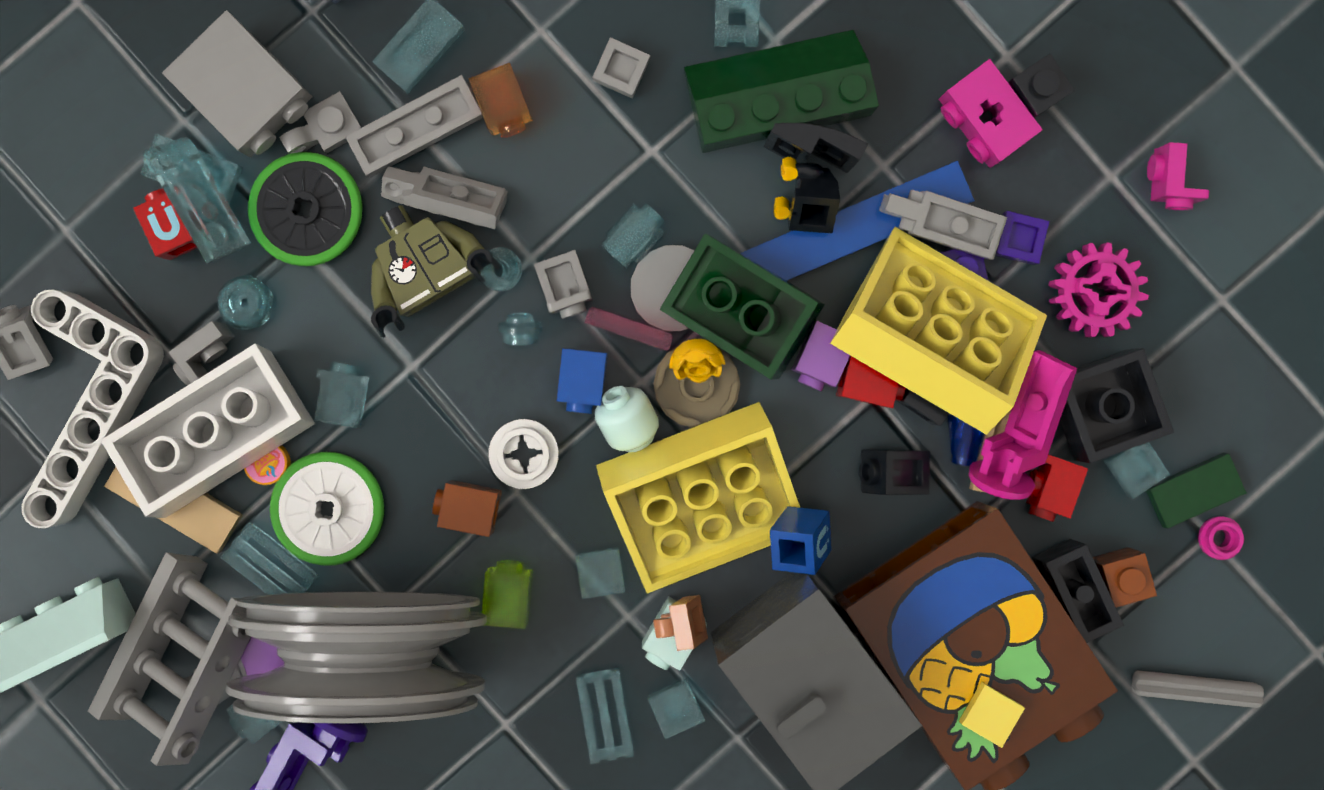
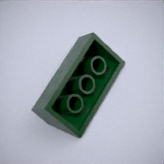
M854 30L684 67L702 153L765 140L768 138L775 123H806L828 126L869 117L879 107L870 63Z

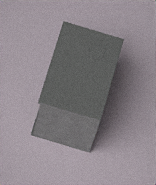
M790 572L711 632L719 667L813 790L840 789L922 727V724L807 574Z

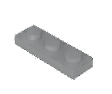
M460 75L345 136L365 175L370 178L387 169L388 166L391 167L484 118V115L465 79Z

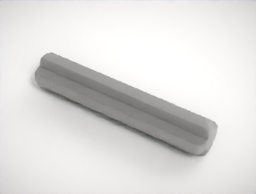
M1139 670L1133 673L1131 684L1132 692L1139 696L1251 708L1261 707L1264 696L1263 687L1253 682Z

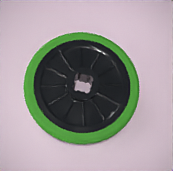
M297 152L276 159L259 174L249 195L248 217L256 239L272 256L291 265L315 266L336 258L352 243L361 224L362 199L355 180L340 163L322 154ZM302 201L313 204L310 211L311 215L307 218L298 215Z

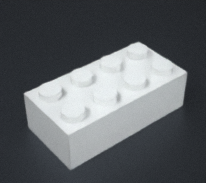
M255 343L100 441L145 517L166 518L310 428L315 422L272 352Z

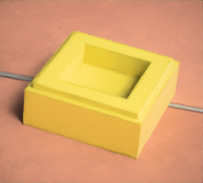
M981 682L959 722L1002 748L1025 707Z

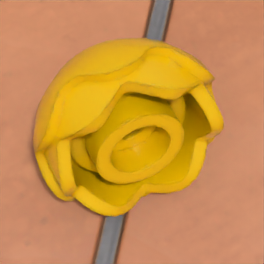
M690 339L682 342L674 350L670 358L669 369H673L674 375L678 380L689 378L696 383H702L710 376L720 377L722 365L726 364L721 350L715 344L705 339Z

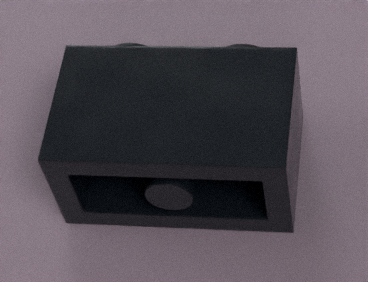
M1069 539L1032 557L1037 569L1086 643L1124 626L1087 544Z

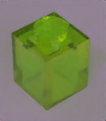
M509 560L497 561L496 567H489L487 569L484 579L482 613L487 615V622L483 626L526 628L530 616L533 570L523 569L522 562Z

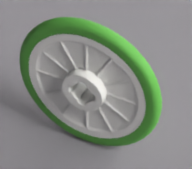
M318 452L304 456L292 463L276 482L271 495L270 517L278 539L293 555L303 561L316 565H338L357 558L374 542L383 523L384 500L377 480L362 463L341 453ZM321 501H331L334 504L333 516L321 515Z

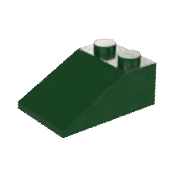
M705 233L659 310L767 378L774 380L780 379L825 304Z

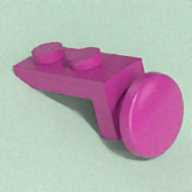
M1041 350L1034 351L1016 402L1010 411L1004 432L986 438L981 451V455L984 456L983 460L975 461L969 467V478L976 487L990 495L1009 500L1025 499L1032 494L1035 489V482L1025 472L1045 464L1078 368Z

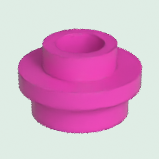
M1215 516L1205 521L1201 526L1198 542L1200 548L1207 556L1217 560H1227L1237 555L1244 543V534L1240 525L1235 520L1224 516ZM1222 530L1225 539L1223 543L1216 545L1214 535L1217 531Z

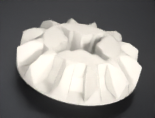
M529 419L511 421L503 425L491 440L489 446L491 468L495 475L508 486L518 489L536 487L544 483L557 467L559 448L552 432L537 421ZM520 435L524 436V441H526L528 448H535L543 452L529 459L528 473H525V468L522 466L520 459L506 458L505 455L519 449Z

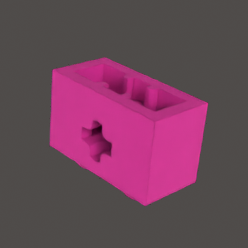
M991 59L948 89L938 99L943 105L940 109L946 121L953 128L959 127L969 140L967 147L972 156L981 164L985 162L989 168L1001 162L1043 130ZM989 110L993 118L984 124L979 116Z

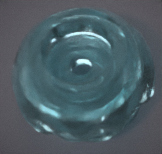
M239 276L229 280L221 288L217 301L218 310L223 320L233 328L244 331L265 324L270 318L273 294L258 278ZM243 299H247L248 304L245 307L241 305V301Z

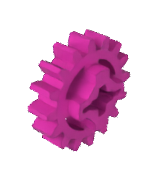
M1090 243L1082 246V254L1077 250L1066 254L1070 264H1056L1055 270L1062 276L1060 279L1049 281L1048 286L1058 289V295L1049 299L1050 304H1061L1062 310L1059 311L1056 318L1058 320L1070 318L1072 321L1069 325V331L1077 332L1085 327V337L1092 338L1097 336L1100 329L1103 337L1114 336L1115 327L1120 331L1128 330L1131 327L1127 317H1141L1143 313L1135 305L1137 301L1148 300L1149 295L1139 292V285L1148 282V278L1136 276L1134 271L1141 265L1139 260L1130 263L1125 261L1129 250L1124 248L1112 254V243L1101 244L1098 251L1095 245ZM1092 262V266H1088L1085 276L1075 278L1076 273L1081 267ZM1116 271H1117V272L1119 273V275L1121 276V278H1122V280H1123V283H1122V281L1119 279V277L1117 276ZM1097 284L1098 288L1112 294L1099 297V293L1084 287ZM1072 296H1074V298L1081 306V311L1075 305ZM1115 303H1122L1112 316L1105 319V315H1109L1111 306Z

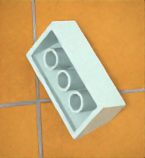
M97 577L74 588L77 596L64 603L61 597L58 596L36 606L34 609L37 616L25 622L21 615L1 623L0 693L127 632L136 613L119 579L102 583L100 577Z

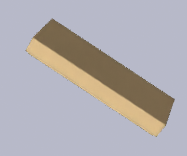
M115 467L104 487L139 507L121 474ZM205 493L170 516L158 519L217 554L222 552L243 514Z

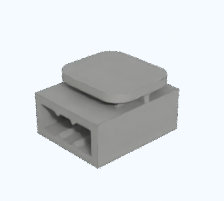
M227 10L162 72L237 151L250 158L255 153L260 155L268 150L277 138L274 134L287 122L292 124L301 118L308 109L306 103L313 97L278 59Z

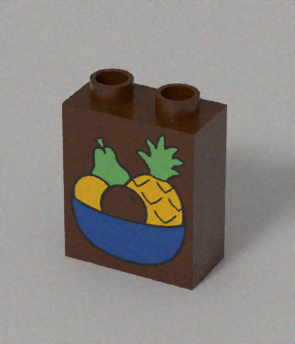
M976 501L834 595L897 693L922 724L921 729L944 764L964 790H970L979 783L984 790H1000L1014 783L1029 768L1030 762L1024 753L1053 734L1059 742H1070L1086 735L1097 727L1104 717V713L1098 704L1118 692L998 508ZM981 682L1025 707L1002 748L959 722Z

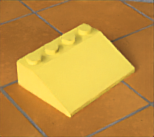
M894 227L848 307L830 344L987 435L1014 407L1047 315L904 231Z
M760 402L649 444L640 451L628 452L596 465L603 493L647 594L771 546L770 529L787 506L800 508L772 425Z

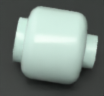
M613 387L604 393L601 406H597L595 409L597 425L608 444L616 450L637 452L646 448L653 441L659 427L658 416L648 396L639 388Z

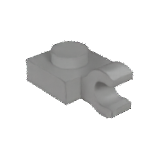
M339 91L307 109L303 115L308 123L307 125L294 128L279 138L288 153L306 152L319 143L327 154L347 143L348 141L345 136L362 127L344 96Z

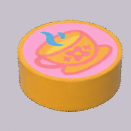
M281 445L244 468V471L257 484H274L291 465L290 455L286 448Z

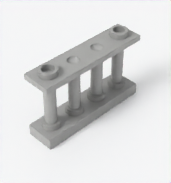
M168 552L165 553L88 709V712L98 720H131L133 718L161 741L151 759V762L156 766L189 764L192 756L199 748L200 739L226 689V684L230 681L251 636L246 635V629L232 627L228 624L230 615L246 612V608L236 605L238 598L231 597L228 602L200 583V579L208 564L197 556ZM191 599L220 619L209 642L180 622ZM171 638L200 659L190 682L161 662V658ZM151 679H154L180 699L170 723L142 702V697Z

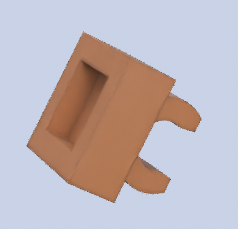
M700 595L682 597L669 606L670 613L662 614L660 619L653 620L656 638L675 636L677 651L695 649L708 639Z

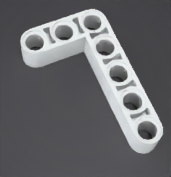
M53 289L44 290L33 299L31 315L34 321L40 327L101 360V363L23 500L21 506L22 515L27 523L36 528H48L65 524L77 515L109 458V454L100 440L130 421L164 358L163 347L153 336L78 294ZM62 300L66 306V312L64 317L58 321L54 315L55 305ZM100 321L104 326L105 334L103 339L97 343L92 336V330L94 325ZM139 343L143 348L144 356L142 361L136 365L130 358V351L134 344ZM114 381L118 382L122 388V395L117 403L113 402L109 396V388ZM92 419L100 427V434L96 441L92 440L88 434V425ZM70 458L74 459L78 465V474L75 479L69 476L66 469ZM49 496L55 501L57 508L53 517L45 509V502Z

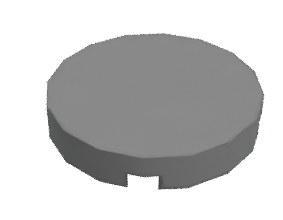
M665 245L650 251L637 264L631 278V299L637 313L650 326L665 332L689 329L659 309L694 250L683 245Z

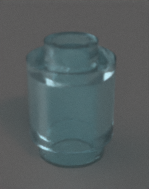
M633 203L605 233L608 237L601 245L622 266L627 268L633 261L638 263L666 234L659 228L665 220L647 203L641 209Z

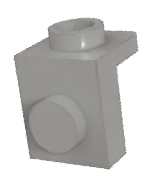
M576 250L534 264L550 314L553 315L560 312L561 318L566 319L587 311L585 303L593 301Z

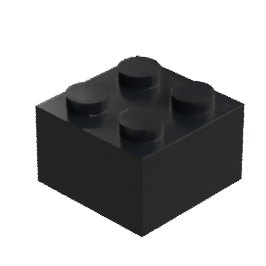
M1144 348L1123 350L1077 367L1078 369L1060 418V423L1074 461L1093 463L1174 433Z

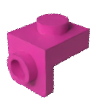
M1169 142L1154 149V154L1150 156L1148 161L1147 177L1149 180H1152L1151 201L1166 202L1165 209L1192 210L1193 204L1209 199V190L1184 188L1187 143Z

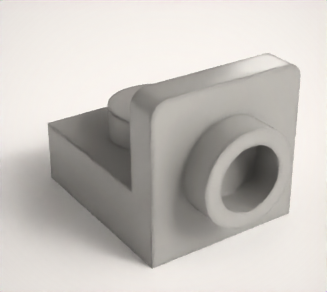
M10 305L0 309V367L6 378L10 380L50 366L53 357L33 323L31 305L20 309L16 305Z
M211 321L169 351V354L176 362L173 365L175 373L187 386L208 373L201 364L202 360L205 364L210 363L227 351L228 348L225 344L235 336L226 323Z

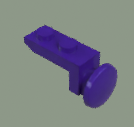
M290 723L280 742L275 744L270 750L266 759L267 766L261 778L250 790H293L309 759L318 766H324L328 757L337 763L342 762L350 748V742L365 741L368 733L366 725L364 723Z

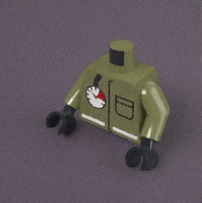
M403 205L392 208L380 217L391 239L375 248L378 258L372 264L371 297L374 312L371 316V323L382 338L385 337V326L391 322H394L397 329L402 331L405 328V324L398 315L397 310L401 316L410 317L474 278H477L482 283L486 280L481 275L485 266L492 264L499 270L501 265L489 251L484 249L472 233L449 221L435 223L429 217L413 224Z

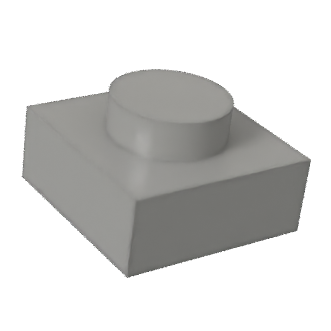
M610 37L592 79L600 85L633 99L649 64L650 55Z

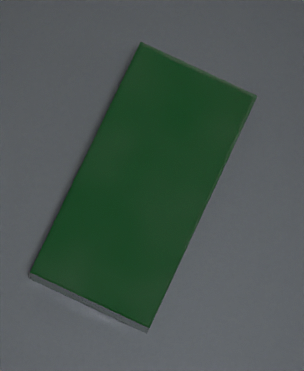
M1229 453L1219 454L1145 488L1161 526L1167 529L1247 493Z

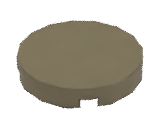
M676 348L666 353L656 369L653 383L656 401L666 416L680 425L695 427L730 413L737 403L740 380L737 368L726 352L721 350L726 365H722L720 377L710 376L702 383H696L689 378L678 380L674 375L673 369H669L670 358Z

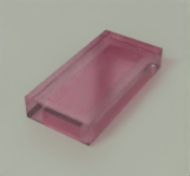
M595 307L589 308L584 322L587 325L666 352L669 351L673 339L671 333Z

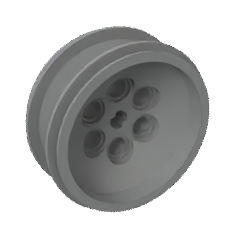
M302 592L238 598L236 605L246 608V612L230 615L228 624L232 627L246 629V635L276 647L277 655L284 661V665L266 673L233 679L227 682L226 693L238 698L233 703V710L241 715L286 722L380 723L430 719L467 712L477 707L478 699L474 695L485 689L484 678L469 673L446 670L432 664V660L439 654V646L470 633V628L486 624L487 615L470 611L471 607L480 604V599L477 597L442 593Z

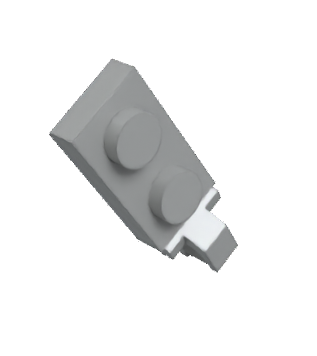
M388 166L382 177L381 197L433 214H440L474 225L495 229L505 207L508 191L505 188L423 167L421 172H409Z
M910 190L908 199L891 193L889 195L884 194L879 209L880 212L901 218L899 229L908 231L910 235L988 260H994L1007 220L1005 216L929 191L919 192Z

